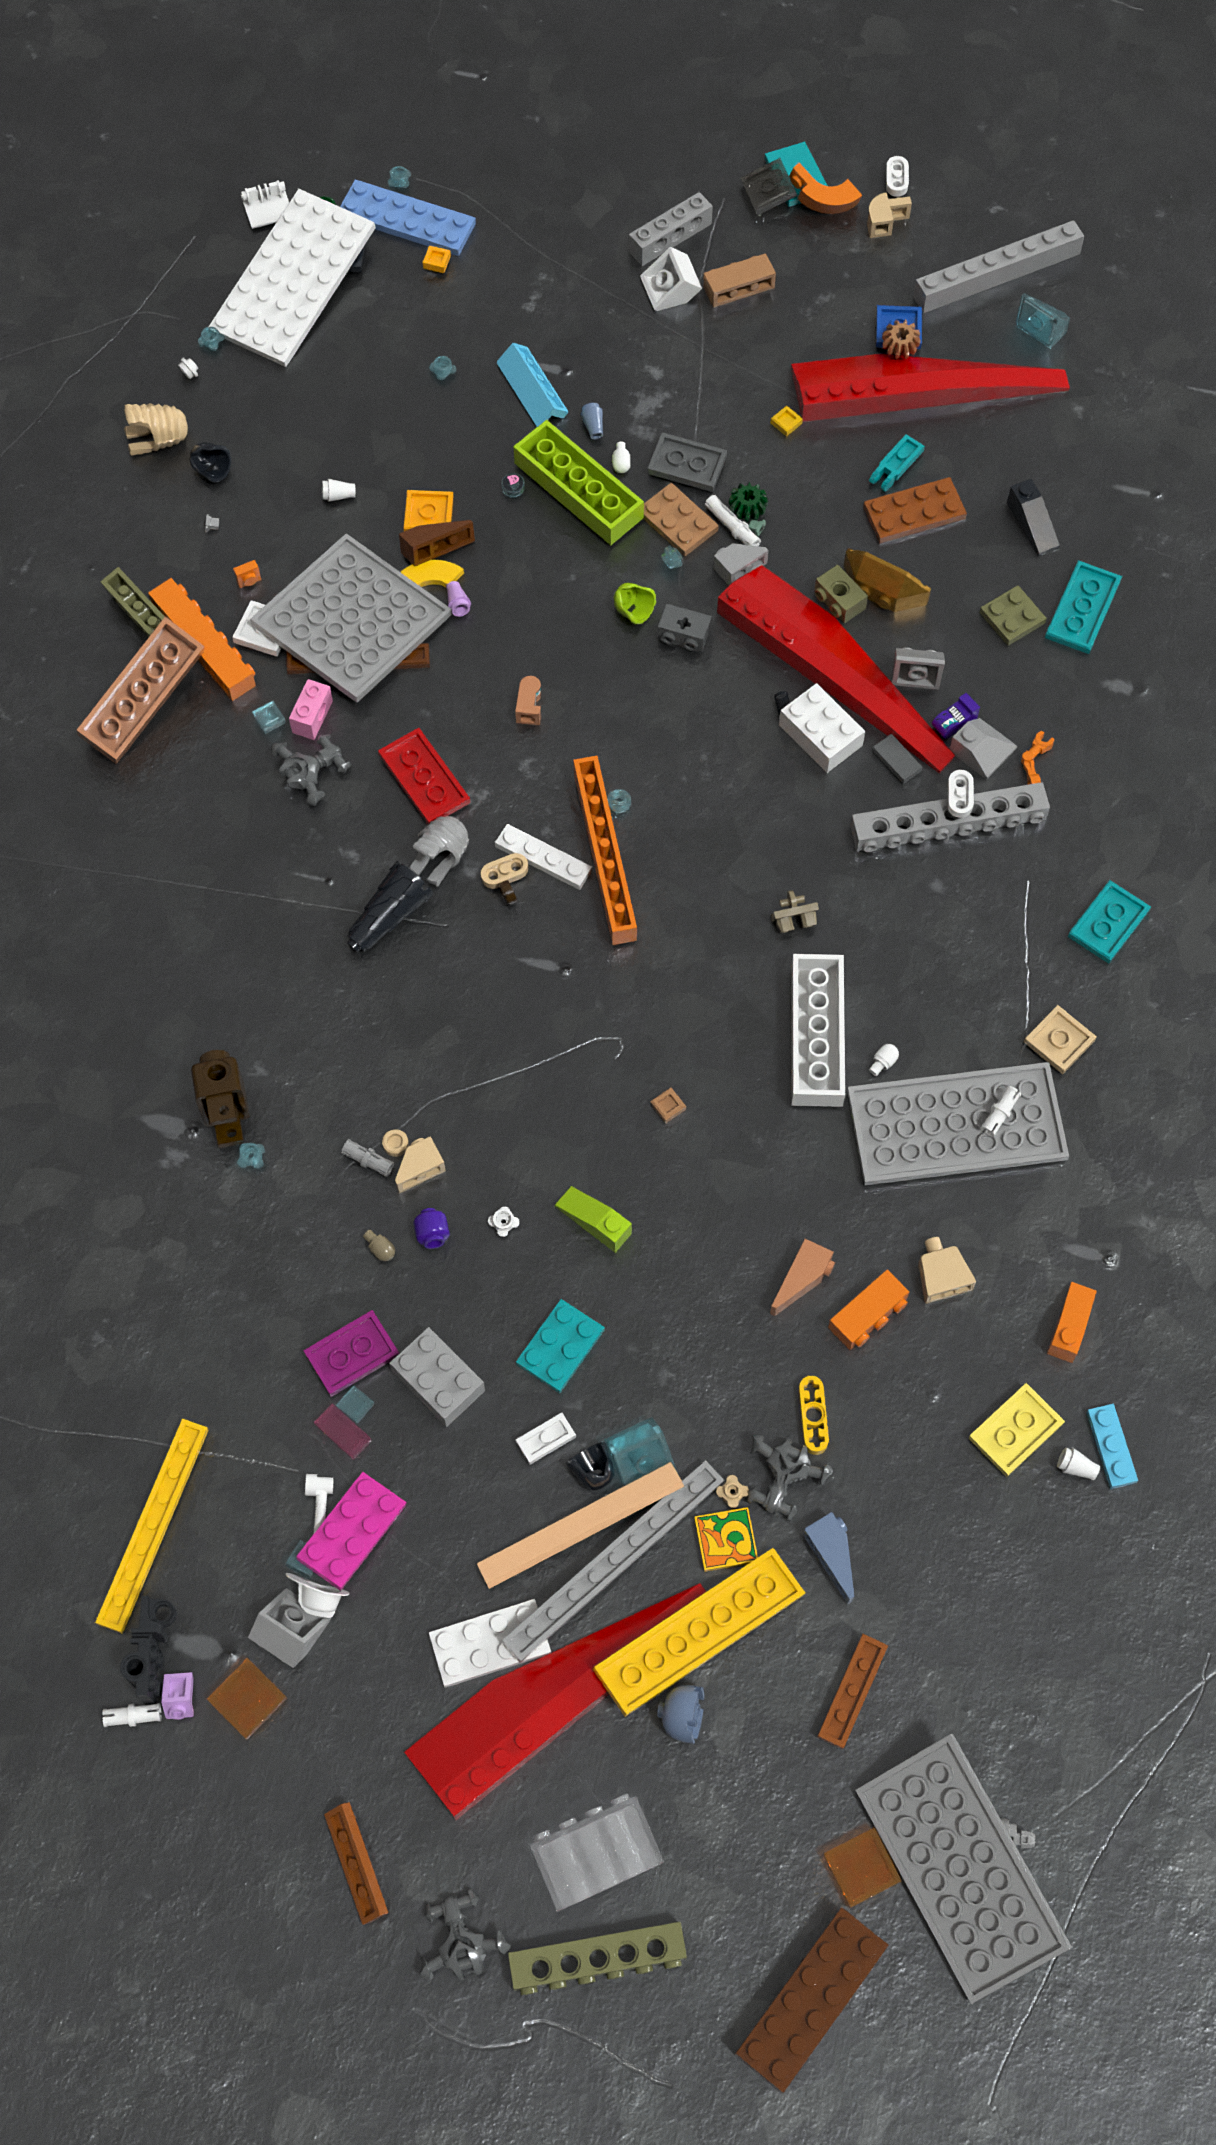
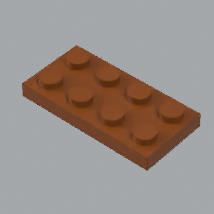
M950 477L867 500L863 504L879 544L964 520L967 516V512Z

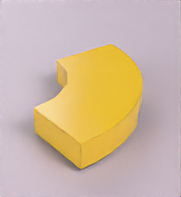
M429 560L418 566L412 564L403 569L401 573L420 587L433 584L446 587L448 583L457 581L464 574V569L447 561Z

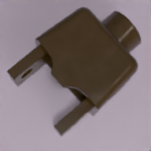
M224 1050L208 1051L200 1056V1063L194 1064L191 1068L195 1099L203 1123L207 1127L215 1126L219 1148L243 1144L241 1120L248 1119L250 1114L245 1086L237 1060L234 1057H230V1054ZM230 1132H236L234 1137H228Z

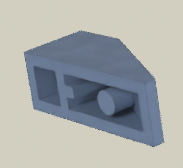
M831 1512L806 1527L803 1536L848 1605L854 1599L848 1539L845 1533L848 1530L840 1517L836 1518Z

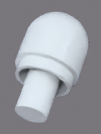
M617 442L616 450L612 455V467L617 473L621 474L627 472L630 468V454L625 449L624 442Z
M892 1044L883 1045L874 1055L873 1061L875 1063L869 1071L874 1076H877L882 1069L887 1070L891 1068L899 1057L898 1049Z

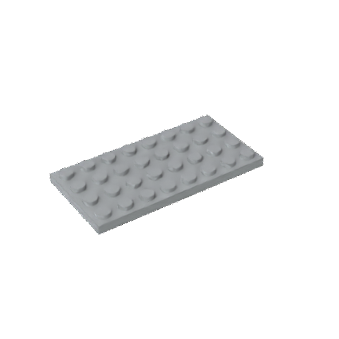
M1049 1062L850 1086L847 1089L864 1185L1065 1161L1069 1158ZM1007 1086H1012L1018 1090L1017 1092L1021 1093V1096L1012 1107L1010 1117L1004 1120L995 1137L985 1134L980 1127L991 1113L992 1105L998 1102Z
M953 1734L946 1736L856 1789L860 1800L971 2004L1072 1948Z

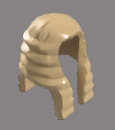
M151 403L140 406L137 404L125 405V416L130 425L124 428L127 439L142 437L151 433L154 437V441L128 444L130 455L150 453L151 451L164 449L166 446L172 447L173 444L177 445L185 439L188 431L186 416L181 410L176 409L175 406H161L160 404L154 406Z

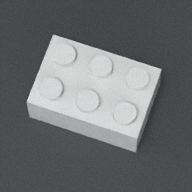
M817 683L780 712L779 726L827 773L863 746L865 730Z

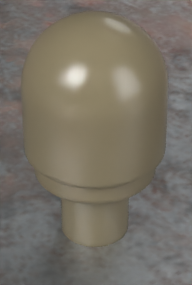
M368 1230L363 1235L370 1243L368 1246L370 1252L379 1260L389 1261L394 1257L395 1247L385 1236L381 1234L377 1236L371 1230Z

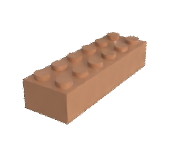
M164 617L78 727L77 735L117 764L203 654L205 646L167 617Z

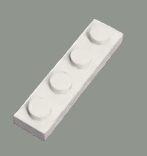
M509 824L505 826L495 842L496 848L508 854H522L526 857L529 865L579 890L592 872V866Z

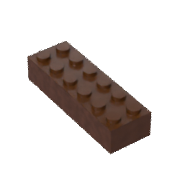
M841 1907L734 2055L778 2092L784 2093L889 1945Z

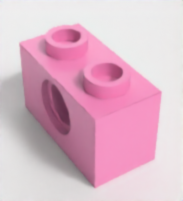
M307 680L289 717L292 733L315 740L333 702L330 686Z

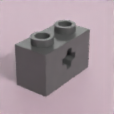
M666 604L658 625L657 640H661L666 644L682 646L690 651L703 652L711 630L712 616Z

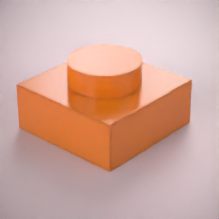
M255 560L233 568L239 588L251 586L261 580L259 567Z

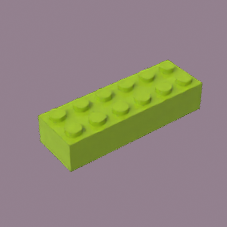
M545 420L513 446L514 463L610 545L644 518V501L548 420Z

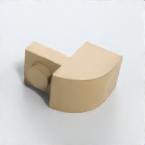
M882 193L871 201L867 220L870 238L892 235L893 222L895 220L910 218L912 205L910 197L888 199L887 193Z

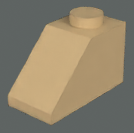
M431 1136L426 1139L419 1138L412 1142L411 1146L407 1147L395 1179L399 1193L446 1171L444 1161Z

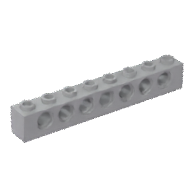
M1043 782L974 794V804L971 813L977 814L978 817H973L970 814L964 818L953 816L948 810L947 798L852 815L850 828L856 851L872 852L877 848H895L901 844H919L929 839L936 838L937 840H942L952 835L959 834L965 836L975 831L983 830L988 832L1004 826L1016 827L1022 823H1039L1047 819L1050 805ZM957 805V806H956V807L959 808V809H963V808H964V807L961 806V805ZM1017 805H1022L1025 809L1019 808ZM994 809L1001 810L1002 813H997ZM950 817L953 818L955 821H949L946 818ZM926 821L931 823V825H925L922 822ZM898 826H905L907 829H901ZM874 830H881L884 833H876Z

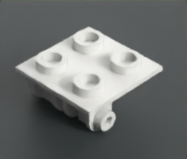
M277 180L276 182L269 183V187L265 183L263 189H261L260 185H257L258 190L256 187L245 188V191L241 192V198L252 229L277 223L289 204L284 181L279 182Z

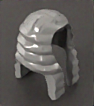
M440 816L436 820L431 821L418 834V841L413 845L418 854L409 869L419 876L427 866L430 858L434 859L444 850L450 851L451 854L427 878L429 883L438 887L448 871L459 863L460 858L467 849L469 839L468 831L464 824L450 816Z

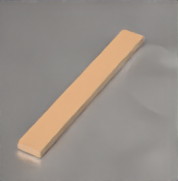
M670 1462L482 1560L477 1565L490 1589L684 1487L683 1482Z

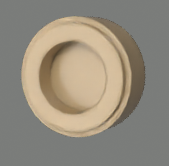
M401 1130L388 1131L382 1140L384 1151L393 1157L403 1155L409 1146L408 1138Z

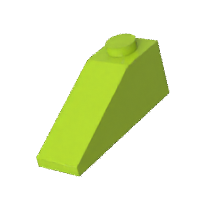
M572 1186L555 1204L557 1209L615 1253L632 1234L631 1222L611 1207Z

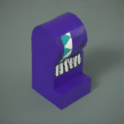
M965 693L959 697L956 703L938 714L932 721V726L944 739H948L955 735L968 721L978 718L980 706Z

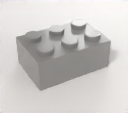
M429 1327L389 1363L392 1373L446 1427L485 1392L484 1382Z

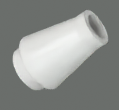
M332 479L322 481V500L331 502L355 498V483H346Z
M1065 1447L1057 1462V1467L1062 1469V1473L1085 1477L1091 1480L1096 1479L1100 1470L1099 1465L1089 1460L1075 1448L1069 1449Z

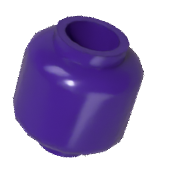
M434 1208L422 1210L421 1214L416 1216L413 1221L417 1242L425 1246V1248L435 1249L441 1247L450 1235L445 1214L441 1211H436Z

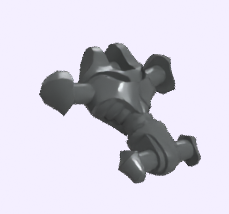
M329 734L319 735L316 743L320 744L323 749L317 751V754L313 757L298 752L292 754L287 749V741L273 743L271 746L273 756L278 757L280 755L285 759L278 770L279 774L283 777H288L286 784L289 787L307 790L309 794L307 803L310 806H316L317 802L325 796L324 792L317 791L315 786L318 784L317 775L319 769L322 767L327 768L335 763L338 772L345 773L351 766L349 761L345 762L342 758L340 748L330 742L331 736Z
M762 1434L753 1435L750 1454L755 1453L757 1450L767 1458L765 1462L769 1464L775 1480H773L771 1485H768L769 1491L767 1495L757 1491L756 1487L749 1490L747 1502L751 1504L753 1500L763 1505L762 1507L766 1508L767 1512L777 1513L778 1511L788 1516L787 1521H791L797 1514L796 1505L791 1506L782 1502L783 1498L788 1494L786 1490L788 1488L787 1485H791L792 1482L798 1480H807V1476L819 1478L820 1484L823 1486L826 1479L834 1471L829 1464L824 1465L823 1468L811 1466V1461L807 1456V1446L802 1445L801 1450L791 1446L792 1440L788 1438L781 1446H775L772 1449L763 1442Z
M468 1889L469 1894L461 1897L447 1896L440 1904L432 1907L429 1903L425 1905V1917L430 1922H433L434 1918L444 1915V1926L448 1927L450 1934H448V1939L445 1940V1943L438 1949L439 1955L429 1961L424 1957H420L422 1962L421 1978L432 1980L434 1977L433 1972L444 1966L446 1969L454 1971L459 1980L465 1979L463 1972L465 1969L473 1967L476 1975L482 1973L486 1951L498 1950L503 1955L509 1951L511 1945L504 1938L502 1930L497 1931V1937L484 1939L483 1934L474 1933L465 1928L466 1917L462 1913V1909L471 1905L476 1907L479 1900L473 1889Z

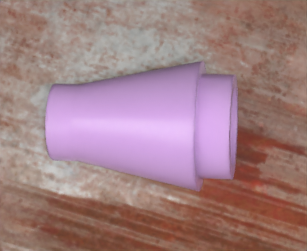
M452 581L446 586L448 607L451 608L453 615L458 617L464 616L470 611L471 601L462 590L459 582Z

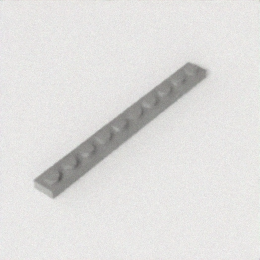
M706 1460L682 1481L684 1487L662 1498L502 1640V1643L519 1663L526 1659L724 1482V1479Z

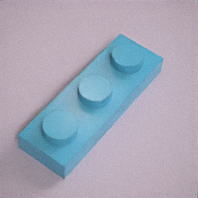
M1114 1404L1088 1409L1086 1413L1110 1489L1137 1483L1138 1478Z

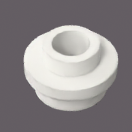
M182 358L181 363L178 365L181 371L189 379L197 377L198 373L196 371L199 369L190 358L188 360Z

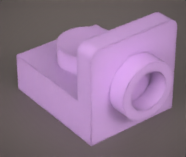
M192 1672L164 1674L162 1706L167 1719L179 1720L194 1716L192 1705L194 1678Z

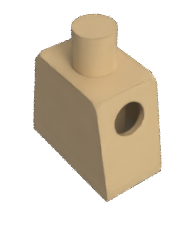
M933 1237L924 1242L928 1253L920 1257L918 1264L926 1304L974 1289L976 1280L956 1246L943 1249L939 1237Z

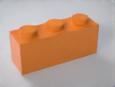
M887 1269L830 1319L828 1328L849 1350L856 1345L861 1347L870 1338L868 1334L875 1328L880 1330L889 1321L887 1317L894 1311L899 1313L906 1307L909 1291Z

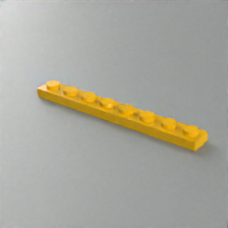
M185 1419L181 1420L95 1622L97 1625L123 1634L209 1431L207 1427Z

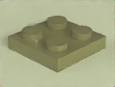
M1019 585L982 606L979 612L1007 646L1044 625L1047 619Z

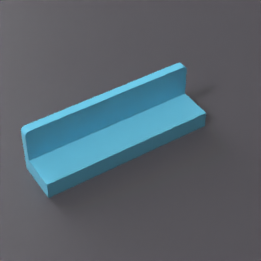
M512 343L499 358L497 364L535 425L538 427L551 416L564 418L568 414V410L528 347Z

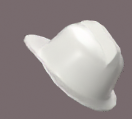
M292 1573L285 1574L288 1578L299 1583L298 1601L301 1608L314 1616L333 1617L341 1596L349 1595V1592L343 1589L340 1591L336 1587L321 1585Z

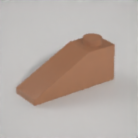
M805 1239L771 1306L770 1314L776 1316L821 1283L824 1275L829 1277L835 1265V1262L832 1261L834 1252Z

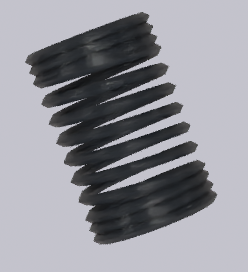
M780 691L774 695L779 716L781 710L787 704H790L788 693L785 691Z

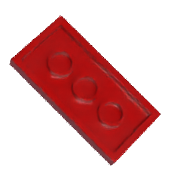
M420 728L378 750L379 757L428 825L431 821L436 820V818L449 816L471 803L468 794Z

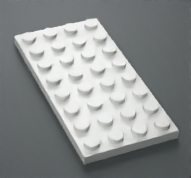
M298 189L209 325V331L287 367L376 228L375 223Z

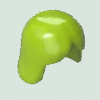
M634 583L620 585L614 594L616 610L637 625L644 623L650 617L656 605L654 590ZM635 604V609L629 612L628 609Z

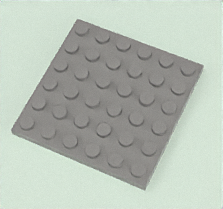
M345 534L250 620L252 626L357 703L452 615L451 608L351 536Z

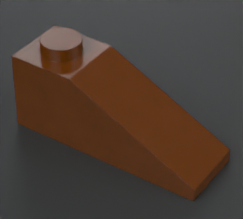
M471 520L418 525L399 533L401 554L414 566H418L475 541L473 522Z

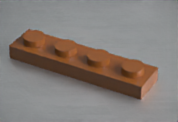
M862 1634L817 1738L842 1750L844 1749L888 1645Z
M350 1802L340 1804L325 1813L324 1816L362 1925H365L388 1914V1910Z

